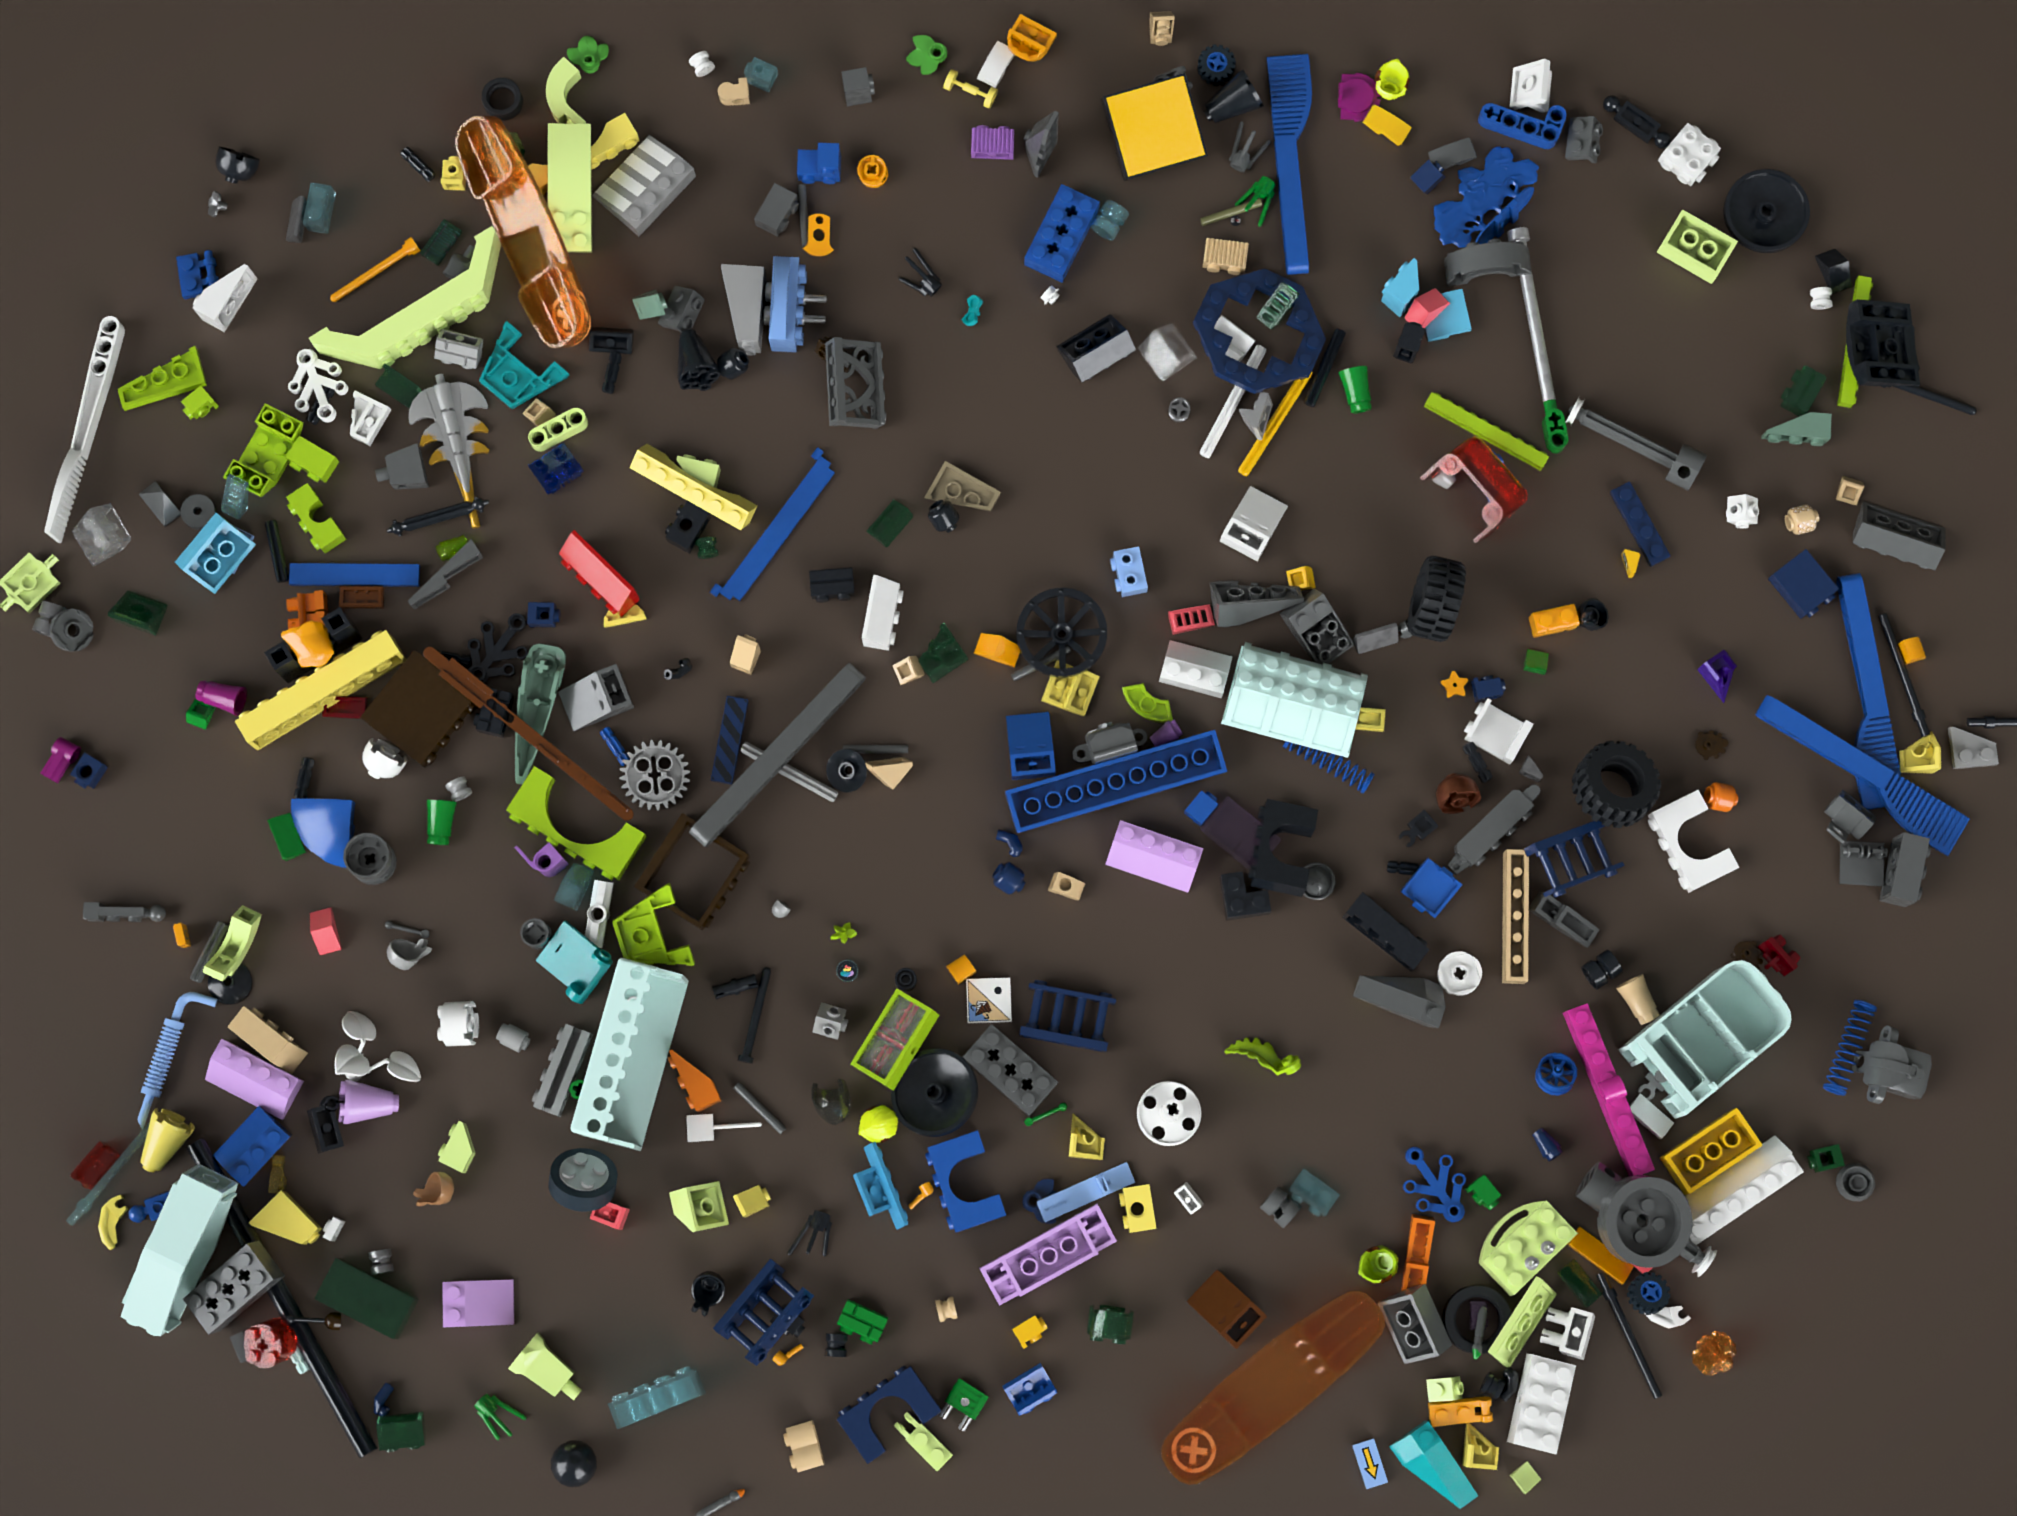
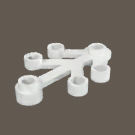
M303 349L297 354L298 370L293 380L288 384V389L293 394L301 393L300 398L295 402V407L302 413L308 411L310 407L308 400L314 390L320 405L317 410L318 417L323 422H332L336 417V410L328 403L322 385L334 389L339 395H345L348 392V386L344 381H335L317 374L316 368L326 370L332 377H338L342 369L335 362L329 363L318 359L317 354L313 350ZM307 358H311L310 361L305 363ZM334 367H337L335 372H331ZM307 372L309 379L303 389L301 381ZM298 384L297 389L293 390V386ZM344 385V388L339 391L338 388ZM301 403H305L304 407L299 408Z

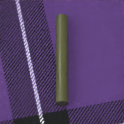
M1258 198L1249 210L1261 207V199ZM1249 202L1200 218L1201 225L1205 226L1245 212L1244 209Z

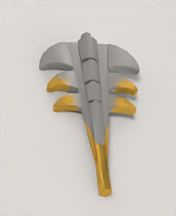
M444 374L435 375L437 384L434 387L421 391L412 401L409 409V424L413 425L421 419H434L435 423L431 424L424 431L420 446L424 447L426 444L435 441L443 442L444 446L439 447L432 454L429 465L432 466L441 461H450L464 501L473 502L474 489L470 456L480 453L488 454L489 449L478 441L468 440L467 436L477 432L488 433L489 429L477 418L465 416L464 413L473 408L488 409V404L482 393L475 387L462 382H445ZM474 509L469 514L473 529L480 527L477 510Z

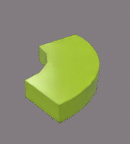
M1144 683L1122 687L1127 703L1143 718L1158 723H1166L1168 720L1169 722L1173 720L1169 700H1159L1152 697L1146 691Z

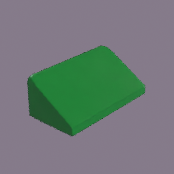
M291 813L267 820L283 860L288 861L306 853L293 823Z

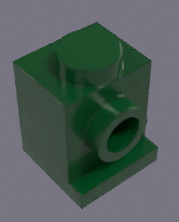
M1839 1144L1809 1151L1810 1156H1807L1810 1169L1814 1168L1815 1173L1845 1166ZM1821 1155H1824V1156H1825V1158H1826V1162H1825V1163H1821V1160H1820V1156H1821Z

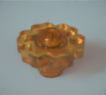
M1714 1331L1711 1336L1704 1335L1696 1343L1697 1349L1692 1352V1362L1704 1375L1714 1376L1718 1371L1727 1372L1733 1366L1732 1357L1737 1354L1736 1344L1724 1332Z

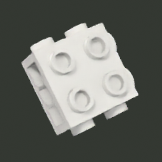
M1687 123L1664 150L1658 161L1665 170L1672 171L1677 175L1679 181L1692 186L1695 181L1699 183L1707 174L1704 170L1708 165L1713 167L1720 157L1717 154L1721 148L1714 139L1703 135L1697 126Z

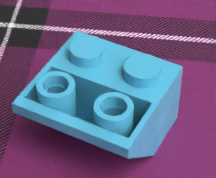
M1415 258L1410 263L1406 261L1399 268L1396 278L1392 276L1385 283V288L1382 291L1383 297L1381 302L1399 317L1412 305L1419 291L1418 265Z

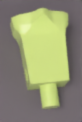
M539 1332L508 1368L515 1374L526 1376L554 1397L561 1390L572 1400H575L582 1391L580 1387L570 1380L575 1372L547 1346L545 1339Z

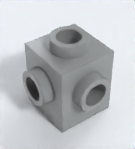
M821 1002L812 1032L838 1040L840 1032H845L848 1024V1019H845L847 1010Z

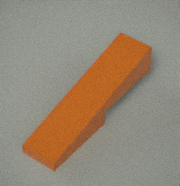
M1416 1214L1411 1216L1401 1291L1426 1284L1435 1226L1434 1217Z

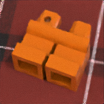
M323 590L307 594L297 593V597L286 599L287 611H298V618L288 619V629L299 627L311 620L323 623L325 626L321 618L328 613L327 594Z

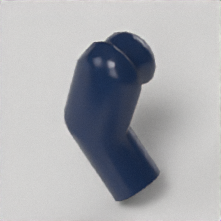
M998 830L996 840L1007 843L1010 848L1009 854L1013 857H1019L1023 851V845L1018 836L1010 832Z
M388 1383L382 1386L374 1398L373 1412L381 1418H385L390 1411L389 1407L385 1406V1402L394 1388Z

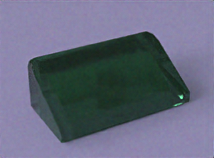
M893 499L866 532L883 546L888 547L913 518V514L907 507Z
M1575 1259L1571 1260L1557 1272L1585 1308L1591 1306L1602 1295L1601 1291Z

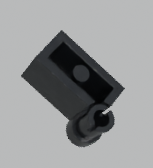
M335 1096L322 1098L319 1104L320 1107L307 1111L318 1154L344 1146L335 1114L340 1102L338 1103L339 1099Z

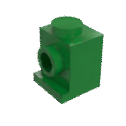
M1481 1175L1464 1189L1467 1193L1472 1191L1473 1200L1479 1206L1483 1204L1488 1210H1491L1499 1203L1497 1199L1501 1194L1485 1175Z

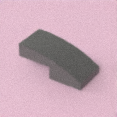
M1470 138L1462 139L1428 152L1430 160L1433 163L1437 161L1444 169L1454 165L1460 166L1477 158Z

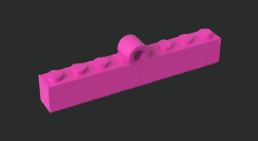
M1588 1003L1564 1012V1018L1628 1176L1643 1175L1655 1170L1627 1102V1092L1624 1083L1614 1070Z

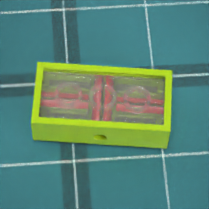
M896 989L852 1060L851 1065L894 1091L940 1015L930 1007Z

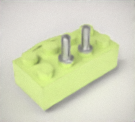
M1547 1200L1529 1203L1510 1211L1493 1226L1482 1246L1479 1264L1509 1296H1513L1578 1233ZM1527 1210L1528 1215L1512 1224L1503 1233L1497 1245L1493 1247L1491 1241L1498 1229L1513 1215Z

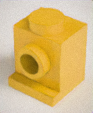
M1034 1315L1012 1330L1022 1347L1026 1348L1028 1346L1025 1342L1030 1341L1031 1344L1043 1337L1041 1333L1048 1329L1042 1317L1037 1319Z

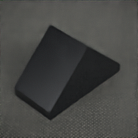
M1832 249L1815 256L1827 287L1832 289V294L1852 287L1849 261L1839 251Z

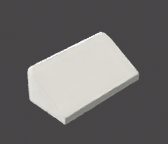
M1641 1093L1629 1105L1634 1118L1659 1140L1666 1135L1674 1124L1673 1121Z

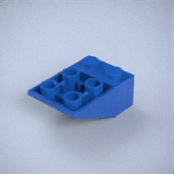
M1049 712L1006 716L1012 780L1055 776L1056 770Z

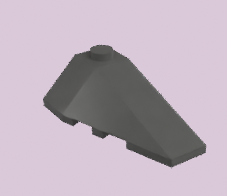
M1057 111L1052 112L1037 122L1032 130L1028 129L1024 137L1028 159L1033 174L1037 178L1057 144L1059 112Z
M1239 581L1210 582L1213 616L1218 627L1227 628L1241 625L1304 602L1300 588L1295 586L1273 584L1267 588L1258 586L1259 583L1251 582V586L1238 585Z
M1360 975L1353 997L1426 1027L1439 1028L1446 1008L1442 986L1425 978Z

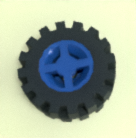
M1213 44L1211 48L1208 46L1205 51L1201 52L1197 69L1203 81L1206 80L1207 84L1213 83V86H1217V83H1220V85H1223L1225 81L1228 82L1233 76L1236 60L1233 52H1229L1230 49L1228 47L1223 48V45L1217 47L1216 44Z
M1645 1272L1634 1278L1628 1286L1627 1290L1629 1292L1627 1297H1630L1628 1302L1634 1305L1632 1307L1634 1310H1639L1638 1313H1646V1315L1656 1314L1668 1304V1299L1671 1296L1668 1293L1670 1287H1666L1667 1281H1662L1661 1275L1655 1276L1653 1272L1650 1274Z

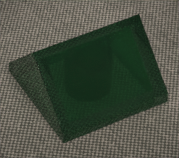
M127 591L109 610L108 616L117 623L156 636L167 610V604Z

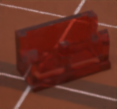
M99 1141L69 1176L81 1182L84 1188L93 1190L122 1156L108 1143Z

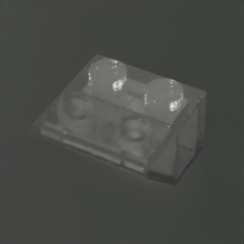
M111 503L90 508L72 530L75 539L78 541L92 567L122 551L132 539Z

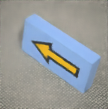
M1374 1438L1353 1444L1352 1447L1366 1489L1388 1483Z

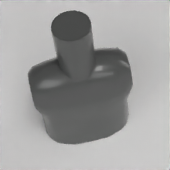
M469 245L463 255L453 254L443 274L449 279H453L468 270L475 247Z

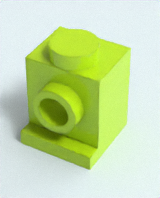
M201 385L181 401L185 406L183 411L190 420L192 418L196 420L199 417L202 418L210 412V408L214 407L217 409L219 407Z

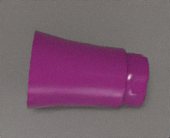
M204 680L198 684L195 696L196 700L202 701L204 704L220 708L238 716L245 706L247 689L242 686H232Z

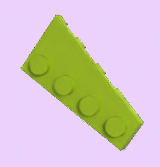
M197 347L189 348V352L173 357L172 361L162 367L159 365L152 369L153 372L140 376L120 387L118 393L124 411L195 390L200 385L202 387L207 386Z

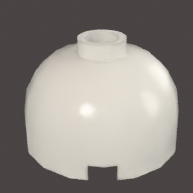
M371 738L365 746L362 756L363 763L369 770L368 774L376 779H380V777L393 778L398 775L408 761L407 756L404 755L402 758L397 754L400 750L394 745L381 739L373 742L374 738Z

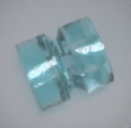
M1106 200L1100 209L1102 214L1095 217L1091 228L1099 236L1113 241L1120 231L1119 226L1125 223L1129 213L1116 202Z

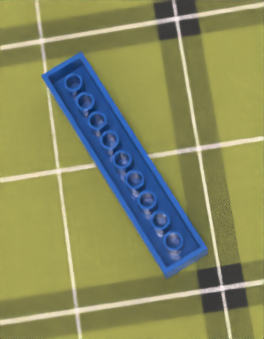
M1212 730L1005 791V796L1016 833L1018 834L1227 772L1216 731Z

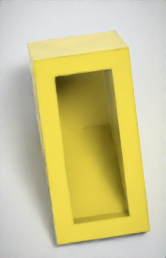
M760 1185L733 1196L742 1217L745 1218L770 1206L768 1203L771 1200L767 1189H762Z

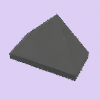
M156 481L139 493L140 497L165 527L181 516L180 510Z

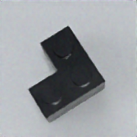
M1243 871L1222 874L1220 876L1226 921L1269 915L1271 913L1268 890L1246 893Z

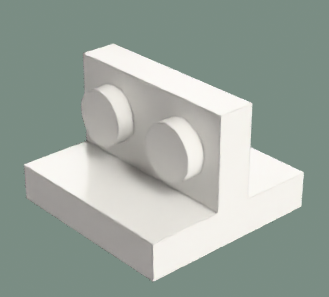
M1541 59L1513 68L1509 108L1517 110L1530 107L1541 113L1548 112L1552 77L1549 60Z

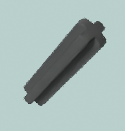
M222 921L217 922L190 975L191 980L198 983L202 982L205 973H203L204 966L218 951L229 929L228 924Z

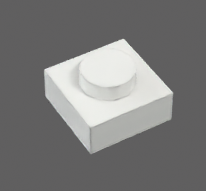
M333 1217L332 1220L329 1219L323 1228L325 1232L323 1238L335 1242L346 1221L338 1217Z

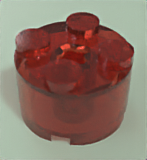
M271 1318L247 1329L244 1334L245 1359L249 1364H254L260 1368H270L287 1361L297 1348L295 1331L290 1329L287 1322L281 1318Z

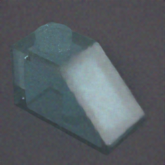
M573 863L563 878L554 901L578 911L594 870Z

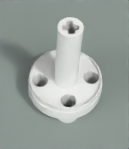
M1174 1081L1157 1083L1147 1089L1140 1098L1137 1106L1139 1127L1143 1134L1153 1143L1163 1146L1182 1144L1190 1139L1199 1127L1201 1121L1199 1100L1191 1089L1181 1083ZM1177 1088L1183 1089L1186 1093L1185 1099L1177 1100L1173 1094L1174 1090ZM1146 1097L1155 1099L1156 1105L1154 1108L1148 1109L1144 1106L1143 1101ZM1186 1118L1192 1119L1194 1122V1128L1191 1131L1185 1130L1182 1126V1122ZM1161 1127L1164 1130V1137L1162 1139L1154 1138L1152 1135L1153 1128Z

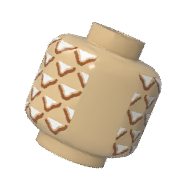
M1808 504L1790 508L1788 514L1785 515L1787 529L1796 535L1814 531L1816 523L1819 522L1817 510H1813Z

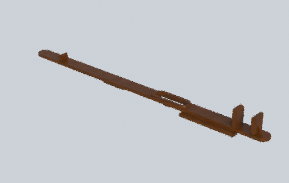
M433 647L425 648L423 652L424 657L441 670L438 675L480 709L482 706H485L495 717L506 723L623 820L629 821L633 818L634 812L631 808L515 715L505 704L493 697L494 691L454 658H451L449 661ZM493 699L514 716L513 722L508 723L488 707L487 701Z

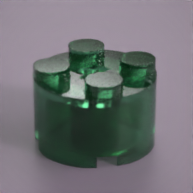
M1090 1305L1086 1332L1090 1335V1340L1103 1341L1106 1338L1112 1339V1343L1126 1344V1340L1131 1339L1134 1318L1133 1310H1130L1128 1314L1125 1313V1308L1100 1305V1309H1094L1095 1305Z

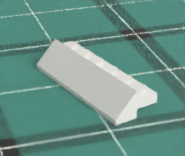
M1775 1135L1762 1143L1763 1146L1691 1194L1685 1196L1692 1213V1232L1689 1239L1696 1245L1804 1172L1793 1157V1152Z

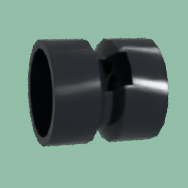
M1608 949L1596 956L1597 961L1590 960L1581 966L1586 979L1596 990L1607 984L1608 978L1613 980L1623 973L1620 963Z

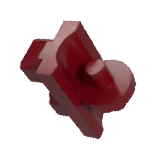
M1779 934L1775 937L1771 936L1761 943L1758 948L1763 952L1762 956L1767 961L1763 967L1766 970L1772 967L1776 972L1779 971L1785 977L1798 967L1797 963L1800 960V956L1793 950L1789 953L1785 952L1782 947L1786 944V940Z

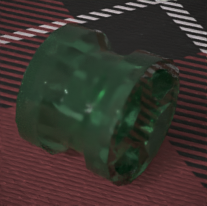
M703 537L695 540V544L699 549L697 553L698 559H709L719 555L715 547L717 543L716 537Z

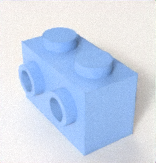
M1139 546L1114 551L1110 564L1112 571L1117 573L1118 579H1114L1116 591H1120L1122 597L1146 593L1148 586Z

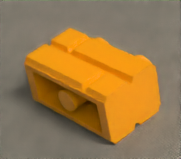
M1575 604L1533 612L1529 616L1534 638L1563 632L1565 629L1567 631L1573 630L1579 626Z

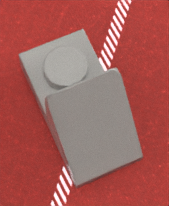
M1260 392L1258 400L1254 403V410L1239 409L1243 421L1258 440L1263 439L1273 407L1269 394L1265 392Z

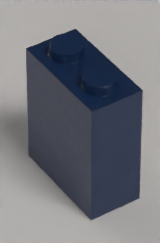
M1807 549L1768 578L1800 619L1805 615L1810 618L1819 611L1818 605L1822 602L1827 605L1836 598L1834 593L1839 590Z

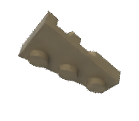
M945 461L924 499L949 501L954 505L992 511L1001 492Z

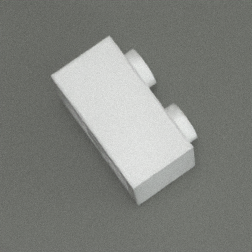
M1187 1182L1174 1192L1190 1214H1193L1204 1204Z

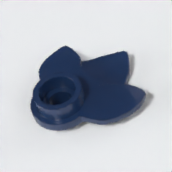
M1052 1179L1039 1181L1034 1190L1024 1194L1022 1200L1024 1208L1034 1212L1036 1219L1046 1224L1056 1223V1218L1044 1222L1038 1205H1031L1029 1199L1036 1197L1039 1201L1057 1193V1191H1053L1054 1181Z

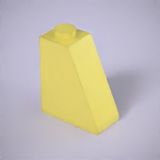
M282 1190L249 1222L251 1226L304 1245L315 1242L320 1236L319 1232L322 1230L313 1218L286 1191Z

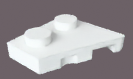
M354 391L353 397L355 402L351 414L350 436L371 446L391 409L370 397Z

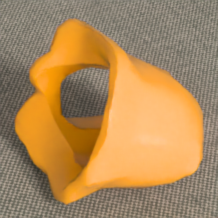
M311 620L299 627H294L281 633V637L293 650L301 667H321L326 665L334 654L333 646L328 636V629L323 623Z

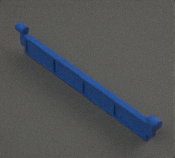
M817 447L811 455L817 461L725 586L722 588L718 584L714 585L710 591L713 596L717 597L720 593L728 600L735 597L741 601L833 477L835 472L829 469L831 463L821 457L824 452Z

